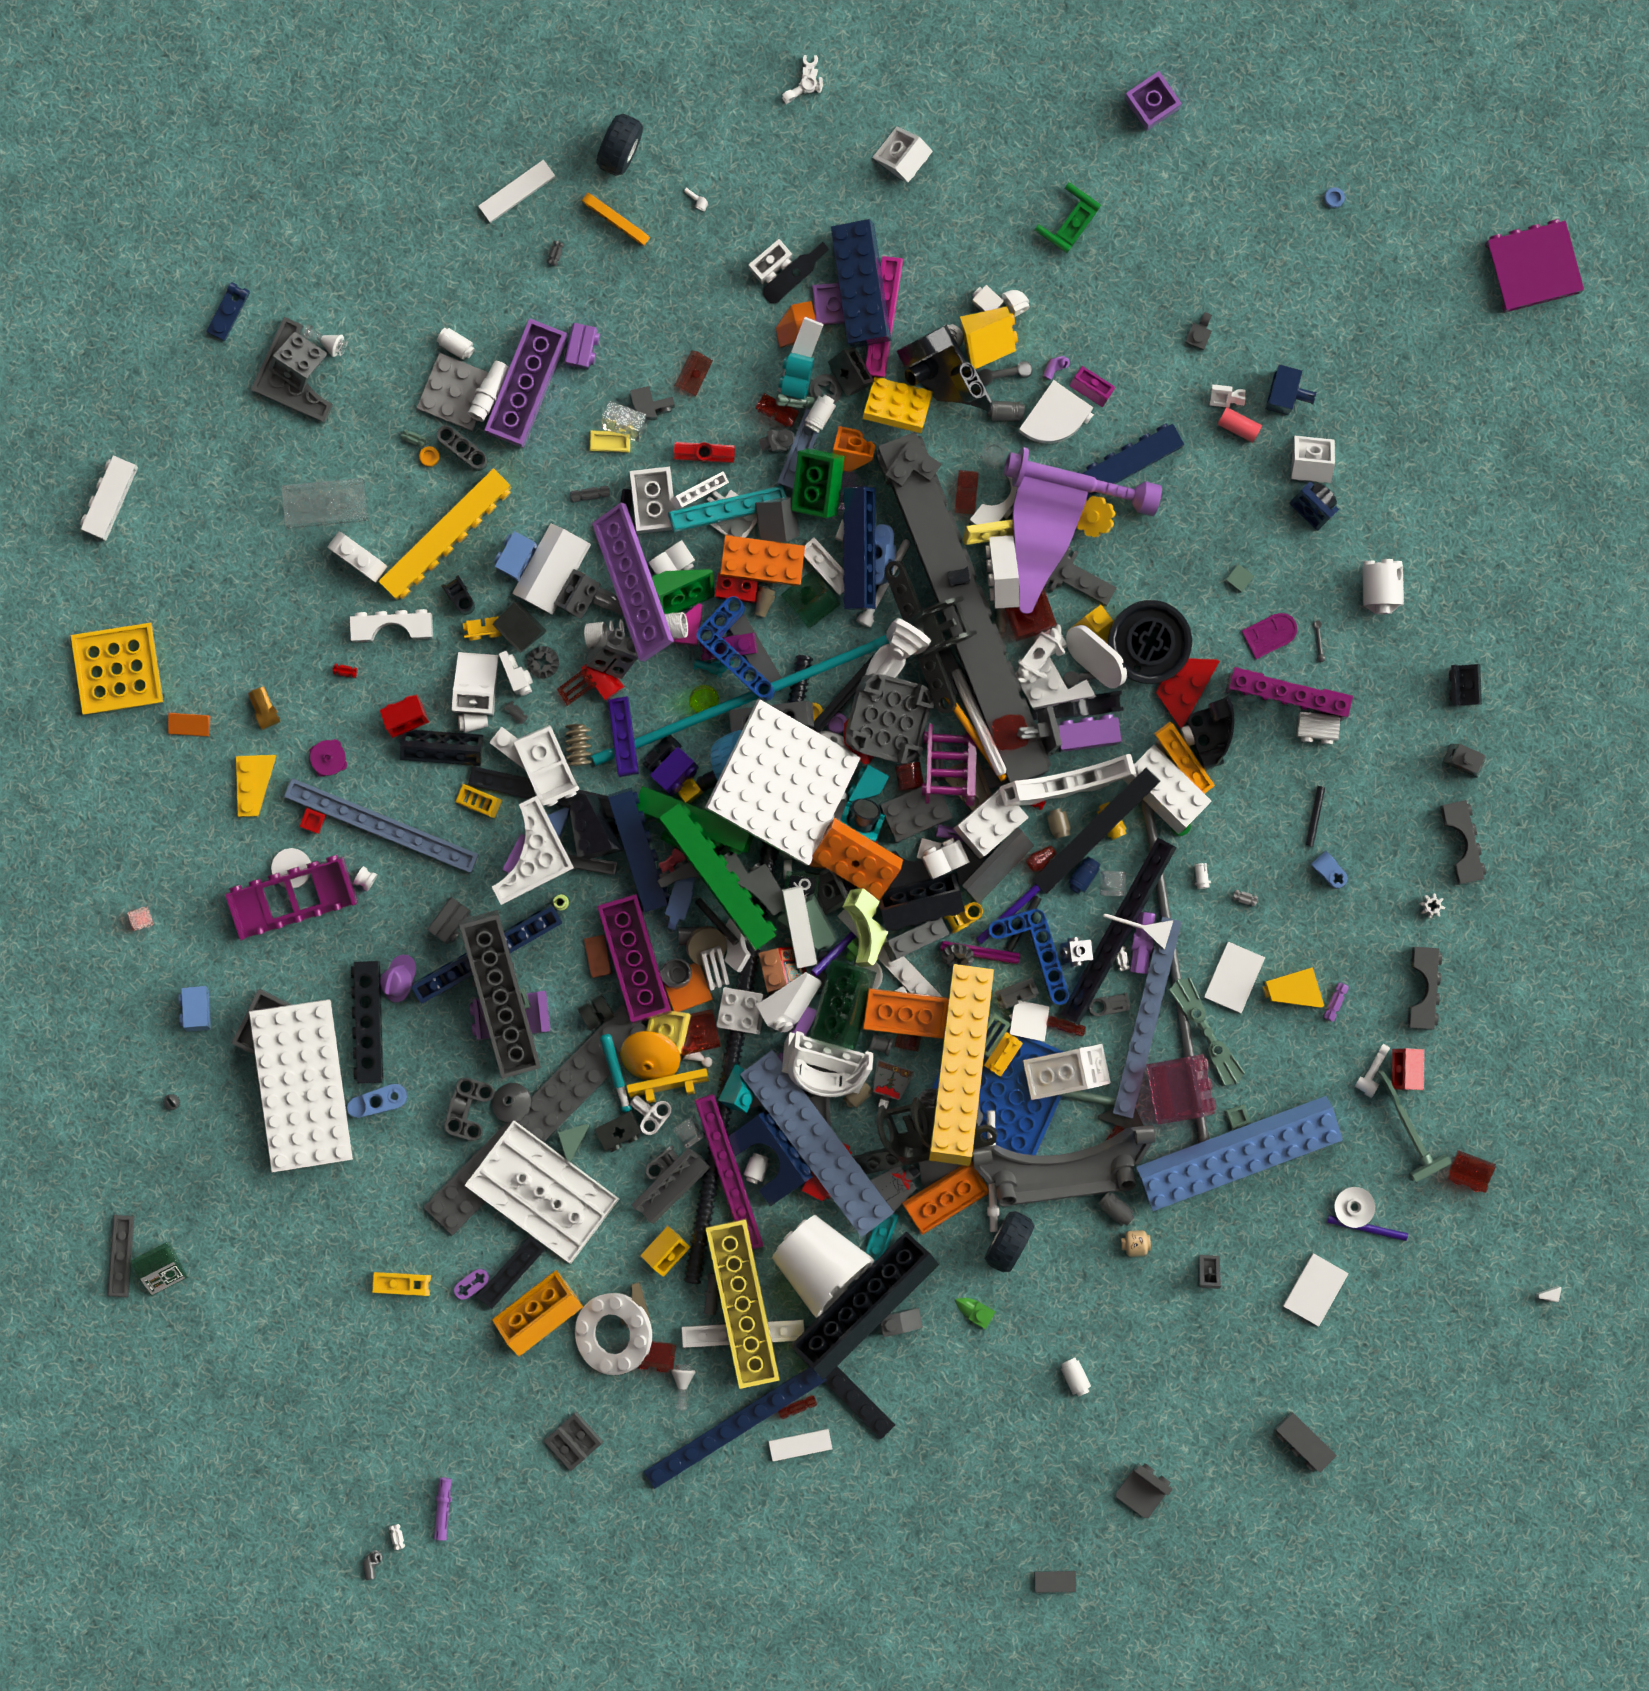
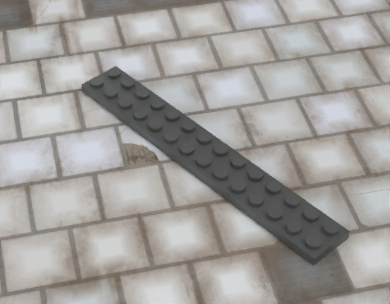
M623 1004L613 1013L615 1017L605 1022L531 1097L529 1112L517 1123L541 1141L545 1142L611 1075L601 1046L600 1037L604 1034L612 1036L620 1065L622 1063L620 1051L625 1039L634 1033L646 1031L647 1028L641 1022L632 1024L628 1009ZM506 1123L424 1206L452 1236L486 1202L467 1188L465 1184L511 1123Z

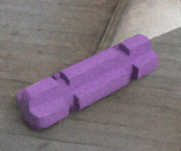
M1337 983L1335 988L1337 991L1333 993L1327 1006L1329 1009L1324 1013L1323 1017L1332 1022L1335 1021L1337 1016L1335 1013L1339 1011L1345 998L1343 995L1349 989L1346 984Z

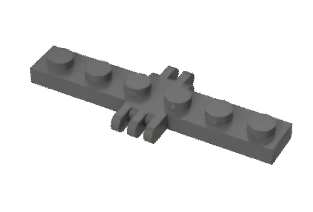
M1068 546L1067 551L1048 578L1044 588L1051 582L1053 584L1049 591L1053 592L1056 585L1060 587L1063 582L1107 606L1117 587L1074 565L1073 562L1079 552L1075 550L1072 557L1068 554L1072 548Z

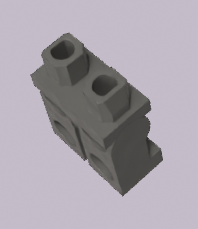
M618 628L614 631L607 630L599 643L589 649L587 666L604 672L606 669V674L622 679L638 659L632 638L626 637L623 630ZM602 660V663L597 664L595 663V661ZM620 667L619 671H615L613 668Z

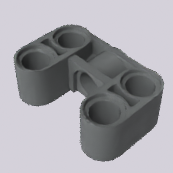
M471 1078L460 1079L457 1082L449 1104L444 1125L446 1132L471 1141L480 1139L483 1135V1127L477 1122L467 1120L469 1108L474 1099L483 1102L491 1101L495 1096L494 1087L488 1083ZM464 1081L471 1083V1090L467 1093L461 1090V1084ZM483 1087L490 1089V1097L483 1098L480 1091ZM452 1120L459 1122L460 1127L457 1131H452L449 1128V1123ZM471 1126H476L479 1129L478 1136L471 1137L468 1130Z

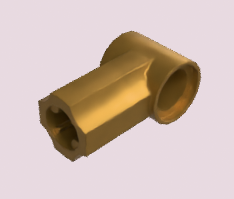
M264 686L248 693L256 711V719L262 730L281 722L276 714L277 710L272 706Z

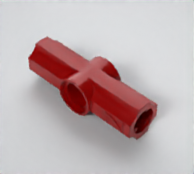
M675 442L674 460L700 461L703 463H734L735 445L709 444L706 442ZM702 448H708L710 454L707 457H701L699 451Z

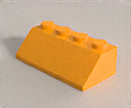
M555 1270L493 1318L492 1321L507 1345L520 1357L582 1309L583 1305L558 1271Z

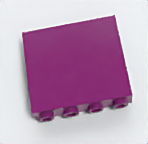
M1559 219L1547 222L1548 225L1540 227V224L1529 226L1526 231L1521 232L1520 229H1516L1503 237L1501 234L1489 237L1490 240L1485 243L1486 248L1489 247L1504 301L1502 304L1504 313L1580 294L1584 291L1566 220L1560 222Z

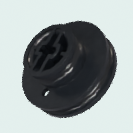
M1144 600L1128 606L1116 617L1109 631L1108 645L1122 657L1123 668L1126 667L1128 679L1142 684H1156L1175 676L1185 666L1192 650V633L1187 620L1175 607L1158 600ZM1143 629H1147L1146 631H1144L1143 633H1141V634L1138 636V632H1139V631H1141V630H1143ZM1152 630H1155L1156 634L1152 643L1156 647L1152 646L1149 648L1145 658L1140 657L1146 645V642L1142 641V639L1146 640ZM1137 637L1135 641V646L1138 647V649L1135 652L1133 647V640ZM1158 651L1160 652L1157 656L1151 658L1152 654H1155ZM1134 666L1140 667V671H1135Z

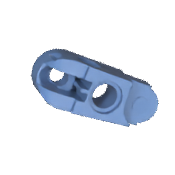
M880 524L875 528L876 585L888 582L885 575V567L889 562L895 561L896 545H893V529L885 524Z
M694 878L675 881L665 915L670 916L668 929L676 930L679 919L685 920L694 894L692 891L695 883Z
M391 1084L352 1098L348 1103L347 1111L351 1116L360 1118L400 1108L407 1102V1091L402 1085ZM392 1093H398L399 1097L397 1100L392 1099ZM374 1096H378L381 1099V1105L378 1108L373 1107L371 1104V1099Z

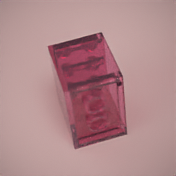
M1204 1054L1146 1064L1157 1125L1215 1114L1216 1102L1211 1095L1212 1081L1208 1078L1207 1070L1209 1065L1207 1058H1204Z

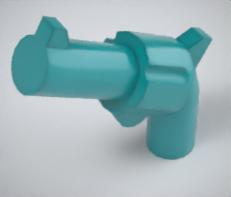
M696 659L693 668L694 670L697 668L707 670L711 674L718 675L719 678H721L722 673L728 670L719 660L709 663Z

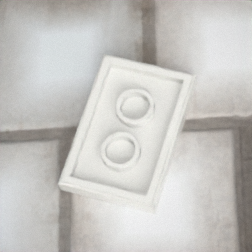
M1227 942L1204 998L1242 1013L1265 957Z
M1312 1253L1283 1306L1313 1324L1320 1326L1349 1273Z

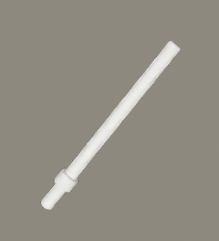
M989 1110L987 1111V1124L989 1126L992 1125V1127H995V1111ZM987 1132V1138L990 1139L992 1135ZM995 1183L989 1184L987 1216H989L990 1232L998 1231L997 1216H999V1206H997Z

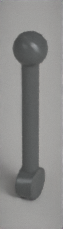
M1317 620L1313 624L1314 628H1316L1319 656L1317 659L1319 662H1324L1325 656L1323 655L1320 633L1322 623Z

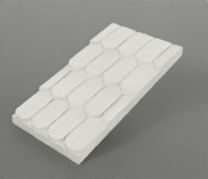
M516 1121L511 1123L465 1184L467 1188L570 1264L619 1201L617 1196Z

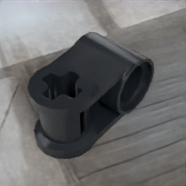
M459 575L447 585H441L460 613L468 615L474 611V600L468 593V589ZM463 600L470 601V606L467 609L460 608Z

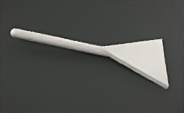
M1109 914L1103 915L1105 918L1145 930L1165 949L1173 920L1142 925Z

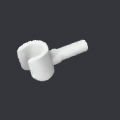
M686 188L684 192L697 201L695 207L705 211L708 206L707 200Z

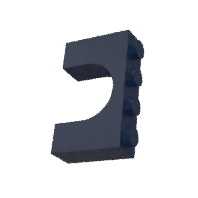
M767 1110L728 1136L735 1156L756 1143L766 1144L777 1153L780 1161L779 1173L772 1181L759 1189L769 1206H772L813 1177L810 1168L801 1160L798 1151L792 1147L786 1135Z

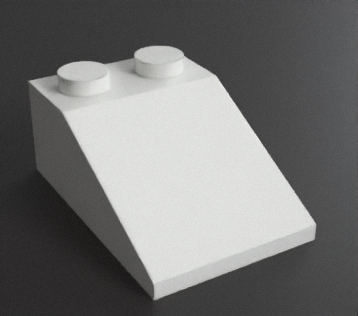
M805 972L756 1006L767 1026L781 1033L787 1032L800 1020L822 983L819 979Z

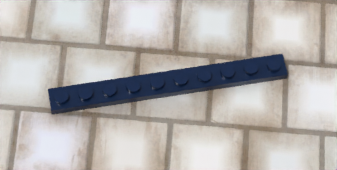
M809 1366L644 1471L645 1475L654 1489L816 1388L825 1382L826 1378L823 1380Z

